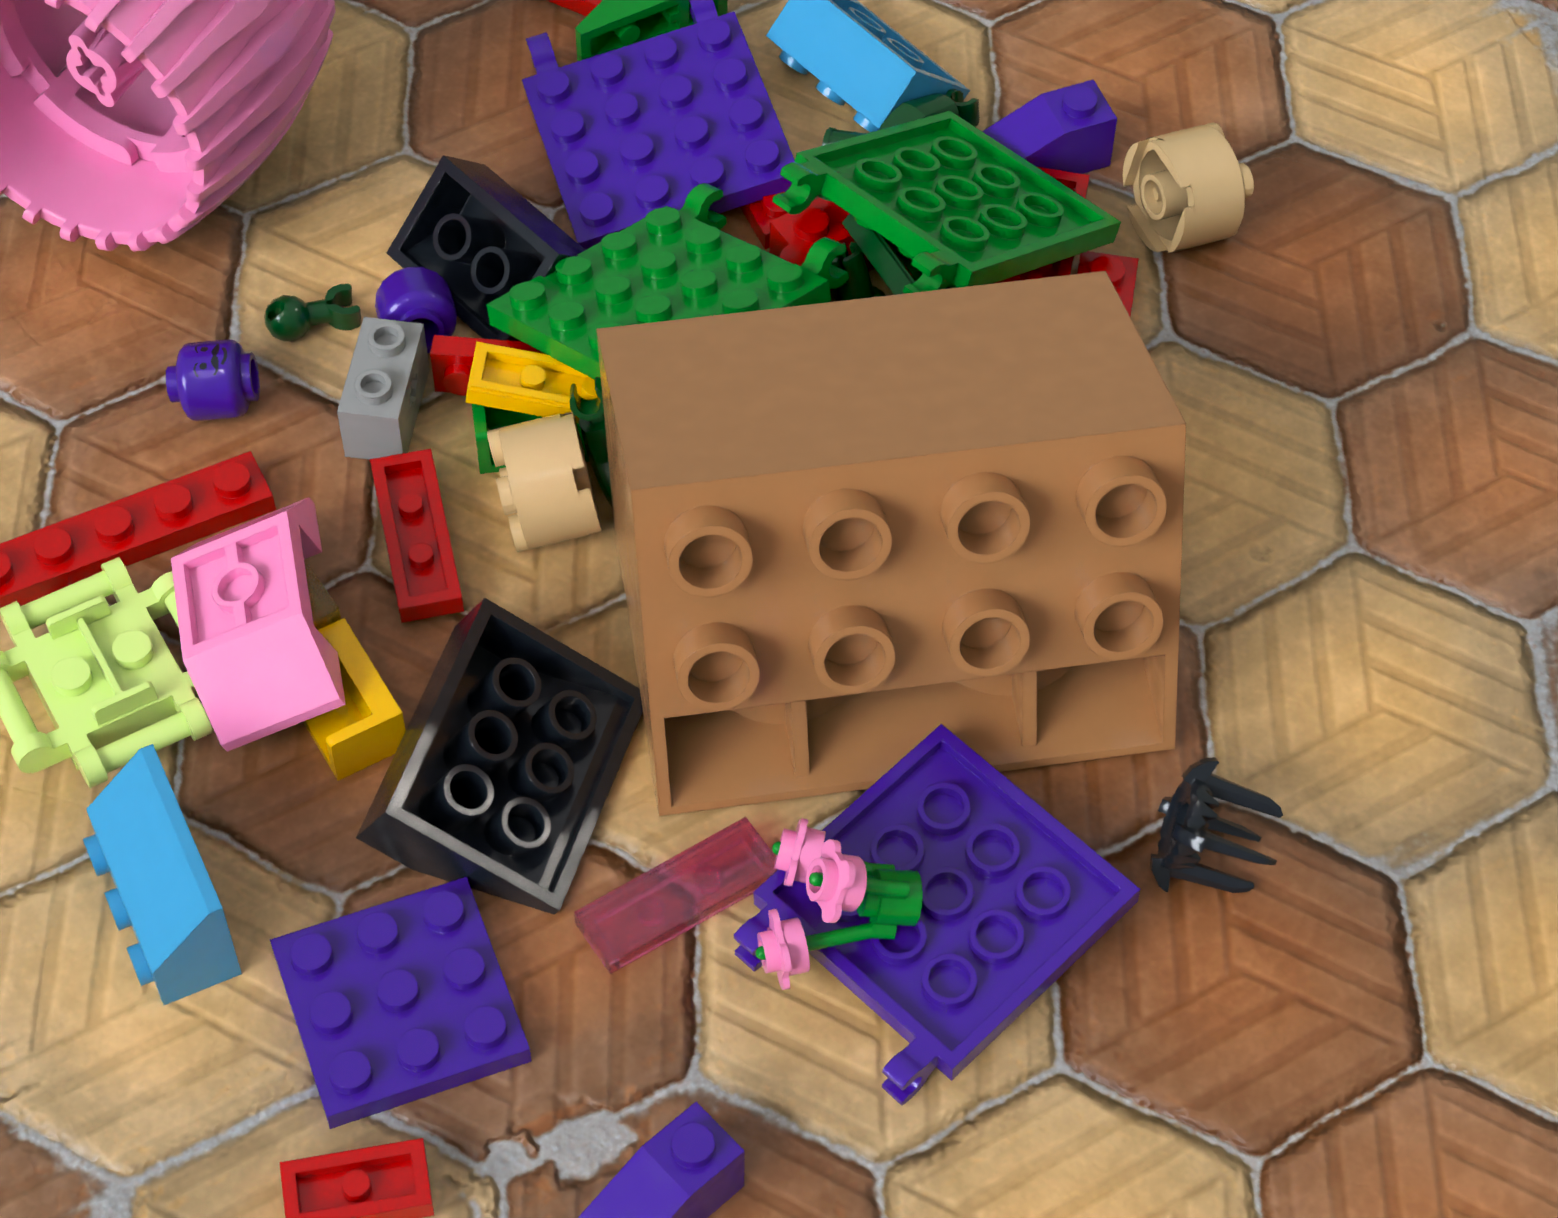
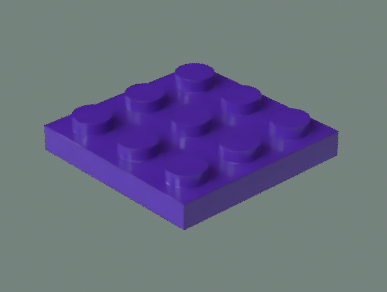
M467 877L270 939L274 957L330 1129L532 1062L530 1047Z

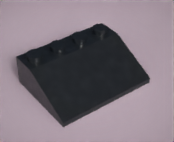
M484 598L454 627L356 839L414 871L449 882L467 877L471 889L547 913L556 914L562 907L642 715L643 708L640 688Z

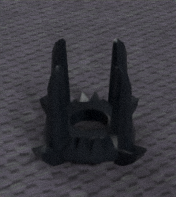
M1215 757L1204 758L1190 765L1181 776L1183 781L1177 787L1172 797H1164L1158 811L1166 814L1163 819L1160 830L1161 839L1158 842V854H1151L1150 868L1157 884L1165 892L1169 890L1170 877L1231 893L1248 892L1255 888L1254 883L1200 864L1201 858L1197 852L1202 853L1203 849L1255 864L1276 865L1277 860L1206 831L1211 829L1260 842L1262 838L1242 825L1218 817L1213 809L1219 807V802L1213 797L1278 818L1283 816L1281 807L1270 797L1213 774L1212 772L1219 764Z

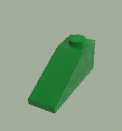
M602 0L575 27L577 61L693 25L694 21L689 9L691 7L689 0ZM713 0L718 16L728 13V0Z

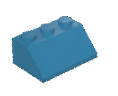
M788 0L766 35L782 49L779 58L785 64L801 74L807 75L808 72L812 73L820 80L816 85L817 90L839 105H844L847 102L857 111L853 119L869 132L880 130L882 123L903 102L934 93L946 95L951 89L961 91L965 99L970 92L967 87L858 0Z
M151 744L137 751L86 809L95 834L83 838V842L97 877L110 872L116 886L115 889L104 892L118 930L120 931L132 926L138 943L126 949L140 985L143 986L154 981L163 1005H167L241 975L242 972L223 907L154 745Z

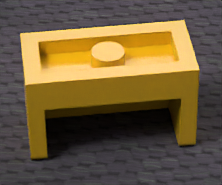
M345 618L318 631L338 652L346 705L303 722L337 781L394 755L406 731L403 712Z

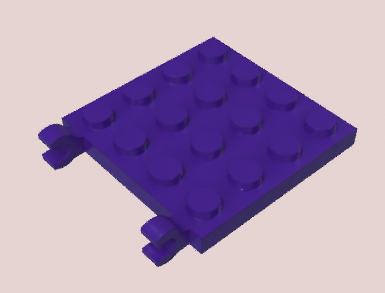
M689 0L691 5L689 9L694 21L693 25L559 67L547 32L526 38L537 75L522 79V83L576 241L585 250L601 242L606 235L620 232L642 220L654 209L669 206L678 211L681 210L690 191L702 183H707L723 190L724 196L714 201L708 211L712 210L717 213L762 200L763 196L786 192L792 185L789 180L780 175L781 168L795 162L734 11L718 16L713 0Z
M940 724L822 830L826 831L824 843L828 839L838 840L841 843L842 854L859 856L863 861L869 863L894 864L895 870L918 871L923 891L922 908L916 926L897 925L894 940L871 938L808 952L910 1043L882 1069V1073L888 1077L882 1084V1088L899 1104L904 1105L921 1089L936 1067L952 1081L1138 902L1140 888L944 725ZM777 870L753 892L754 905L761 911L746 921L735 932L734 939L740 944L735 950V955L753 971L763 966L761 960L756 957L755 952L758 948V932L768 931V910L777 909L780 921L798 917L805 936L870 923V918L860 917L856 909L853 912L842 911L841 917L836 923L824 922L822 919V909L817 902L810 901L806 883L793 881L792 886L783 885L786 871Z

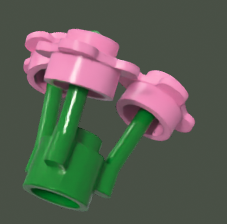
M799 819L796 831L784 828L780 841L775 842L772 846V851L776 854L774 869L786 871L783 885L792 886L793 881L806 883L809 899L818 903L822 909V919L826 923H836L840 919L842 911L853 912L856 909L860 917H869L870 923L805 936L798 917L780 921L777 909L768 910V931L758 932V948L755 952L756 957L762 962L765 973L777 972L781 989H790L789 976L806 973L810 970L808 951L871 938L894 940L897 925L916 926L921 914L923 897L922 881L919 872L895 870L894 864L869 863L863 861L859 856L842 854L841 843L834 839H828L824 843L826 831L807 827V819Z

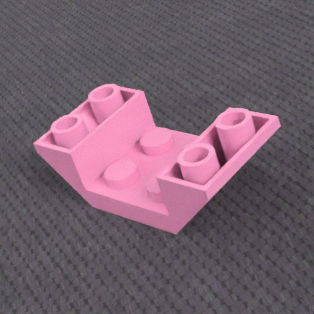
M309 497L200 541L171 558L182 660L220 745L227 752L346 705L338 652L315 628L313 623L304 559L321 553L322 548L315 504Z

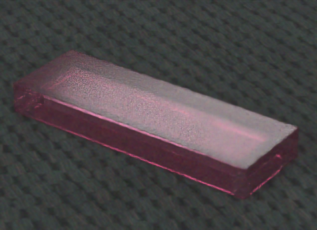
M744 817L574 912L575 924L608 972L612 974L753 894L760 885L778 870L774 869L776 856L747 817Z

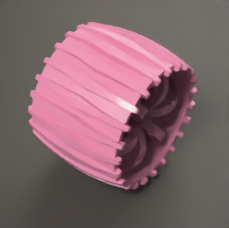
M0 0V195L2 193L25 208L22 218L34 225L42 218L61 228L60 237L70 242H75L81 236L94 239L99 250L113 251L119 245L124 244L128 245L133 252L145 251L157 242L167 244L175 240L236 192L268 158L286 134L301 110L331 45L333 32L329 27L336 12L335 1Z

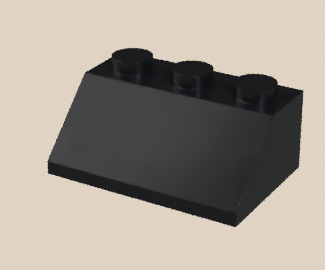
M443 155L386 253L402 268L425 267L436 271L449 286L457 316L481 338L520 341L490 325L486 304L508 293L516 284L530 281L537 276L546 277L556 271L555 266L559 261L567 257L578 256L577 254L585 251V249L485 164Z

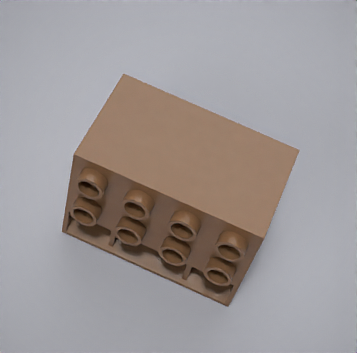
M1106 271L596 329L616 548L628 604L659 816L869 789L940 724L944 725L999 772L1175 749L1186 422Z

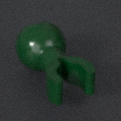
M339 284L329 289L325 299L305 303L296 296L282 295L277 297L267 306L264 321L266 328L273 337L282 341L293 342L304 337L310 326L329 323L334 328L340 330L358 328L360 326L361 309L357 305L349 308L342 307L352 304V286L350 284Z

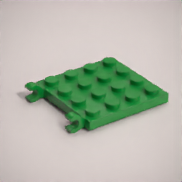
M951 111L798 152L795 162L785 165L781 168L780 175L789 180L792 185L786 192L774 195L772 201L789 214L795 215L804 211L814 198L818 196L824 200L832 201L850 213L860 226L876 231L897 246L901 254L913 259L911 265L922 272L921 277L916 282L904 286L903 293L905 294L946 289L948 286L959 288L993 284L1113 243L1121 221Z
M702 183L690 191L681 210L678 211L669 206L654 209L645 218L620 232L606 235L601 242L577 254L578 256L562 259L556 264V271L546 277L537 276L530 281L516 284L508 293L486 304L491 326L595 380V377H601L596 329L830 302V289L839 288L849 279L847 271L831 265L837 256L846 252V245L828 237L821 238L811 246L801 266L786 261L760 249L758 246L749 244L721 231L720 229L727 223L726 216L712 210L708 211L714 201L724 196L723 190L710 184Z

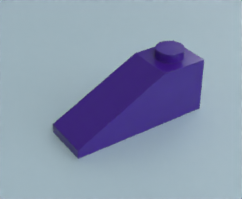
M1093 79L1042 93L982 132L1034 166L1084 174L1110 166L1117 117Z
M695 1102L642 1145L578 1218H708L744 1187L745 1151Z

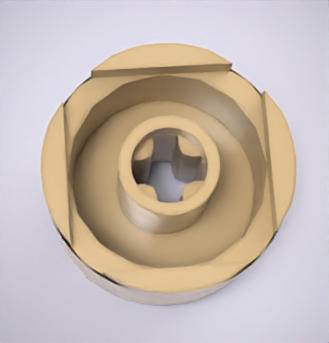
M1213 122L1139 141L1129 148L1124 161L1123 187L1133 185L1136 202L1135 204L1127 205L1129 217L1138 236L1150 250L1155 252L1167 250V253L1178 252L1236 235L1243 219L1245 198L1253 194L1254 180L1249 167L1244 163H1238L1232 147L1225 139L1223 130L1218 124Z
M573 412L559 413L487 431L495 467L506 466L499 469L500 478H496V483L504 514L517 513L516 515L508 516L517 552L568 541L602 531L594 488L584 456L585 452Z

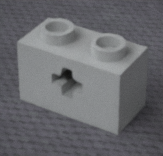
M370 317L363 318L337 410L345 457L370 460L408 453L430 371L424 324Z

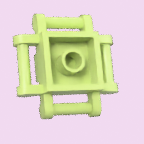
M120 557L101 564V572L20 606L15 601L0 608L2 621L15 645L10 650L0 651V717L14 743L11 748V754L18 768L24 773L41 771L71 757L76 769L80 770L88 787L92 788L108 781L107 773L125 766L137 751L143 747L153 744L155 750L158 751L189 736L196 741L213 733L209 718L199 701L200 698L188 671L181 672L153 621L171 613L179 628L172 571L160 576L154 581L151 588L138 593ZM113 594L117 603L109 606L105 597ZM46 623L49 633L35 638L31 629ZM26 676L29 677L56 730L47 734L38 732L13 684L14 681Z

